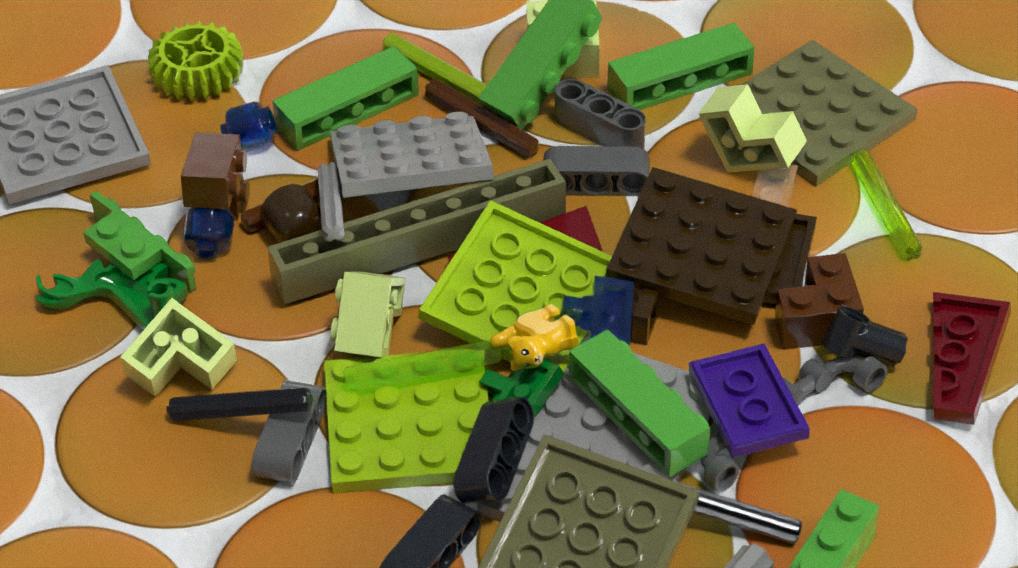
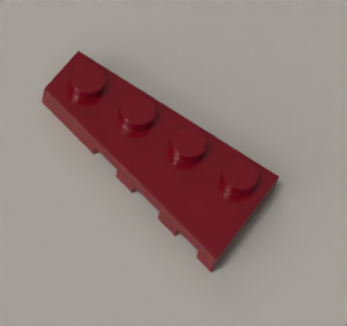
M933 292L934 419L975 425L1011 314L1010 302Z

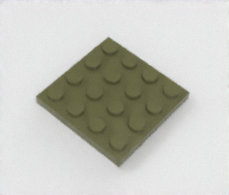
M814 40L807 42L741 84H748L762 114L794 112L807 142L789 168L815 186H818L916 120V107Z
M543 434L478 568H668L700 499L699 491Z

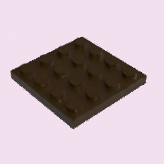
M652 167L607 266L605 279L642 291L643 288L659 291V296L755 325L794 224L797 209Z

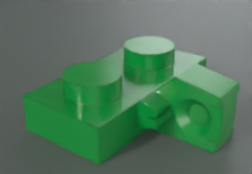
M543 359L538 367L531 369L523 368L515 371V373L511 372L508 377L487 369L479 383L484 387L487 386L488 395L493 397L492 401L525 397L532 405L535 418L564 376V372L559 365Z

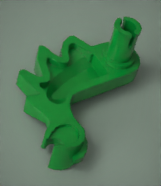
M95 260L80 277L73 278L63 274H54L55 287L52 289H46L42 285L40 275H37L36 284L39 295L35 296L41 306L56 310L68 308L88 297H108L143 331L171 298L180 304L188 296L185 282L168 278L169 272L166 263H157L133 280L111 263L104 268L101 260Z

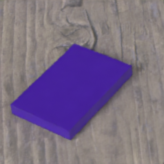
M765 344L689 362V374L731 458L809 438L810 428Z

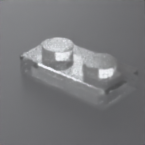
M791 164L789 168L759 170L752 196L789 207L797 179L798 166Z

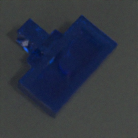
M595 276L592 285V295L583 296V298L564 295L560 307V318L567 315L574 320L576 327L580 326L583 330H589L588 340L608 329L619 341H625L630 345L634 282Z

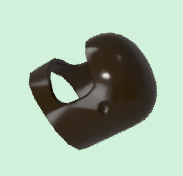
M290 184L276 189L265 199L261 206L260 216L262 222L278 243L322 230L321 209L307 189L301 185Z

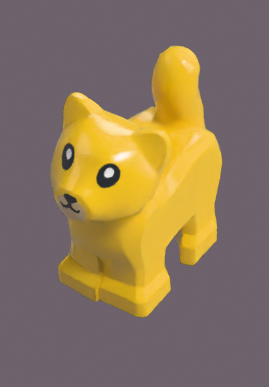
M550 304L538 311L521 315L512 326L498 334H494L490 338V343L494 348H502L509 345L513 358L510 368L513 371H518L523 368H536L544 358L556 355L563 350L575 348L578 346V337L574 320L564 315L559 320L554 321V317H557L560 311Z

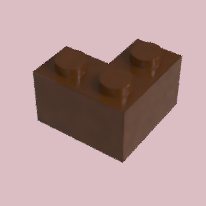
M195 132L181 173L184 207H193L194 215L239 217L242 203H248L250 185L248 180H243V172L245 173L247 167L246 150H241L240 135Z
M846 253L807 257L805 286L777 289L774 322L783 350L822 346V339L839 306H847L861 313L864 312Z

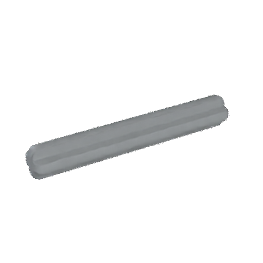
M330 162L328 165L321 163L318 167V183L324 239L328 242H331L334 238L340 241L345 234L337 165L334 162Z

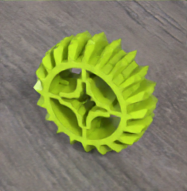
M200 21L196 25H189L185 22L184 27L181 28L172 26L170 33L161 32L160 39L153 40V47L149 49L148 55L149 74L152 76V81L156 84L157 89L164 90L166 96L175 94L178 100L189 97L192 102L196 97H203L207 100V97L212 94L220 96L222 89L231 90L232 83L239 82V76L243 72L242 67L244 66L242 47L235 34L227 32L225 26L216 28L214 22L208 25H202Z

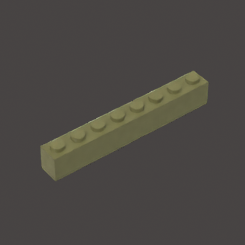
M547 159L496 175L491 180L476 181L343 223L345 235L340 241L335 238L331 242L326 241L323 230H319L267 247L271 280L283 303L287 304L336 288L338 280L344 278V272L381 274L459 249L490 200L540 223L566 213V182L552 160Z

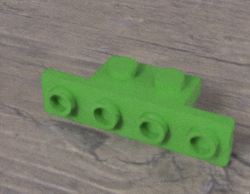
M97 191L89 195L95 219L98 221L83 232L85 242L133 280L157 263H166L170 278L185 282L188 292H192L197 288L194 277L195 266L188 256L183 253L178 254L170 248L162 236L153 235L137 217H130L122 211L117 202L112 198L107 199Z

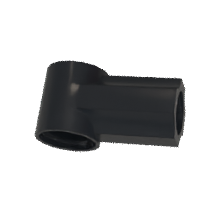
M839 306L822 339V344L829 351L845 358H853L855 354L864 358L874 357L884 365L894 367L897 363H901L906 353L908 338L903 332L872 322L866 315L856 309Z

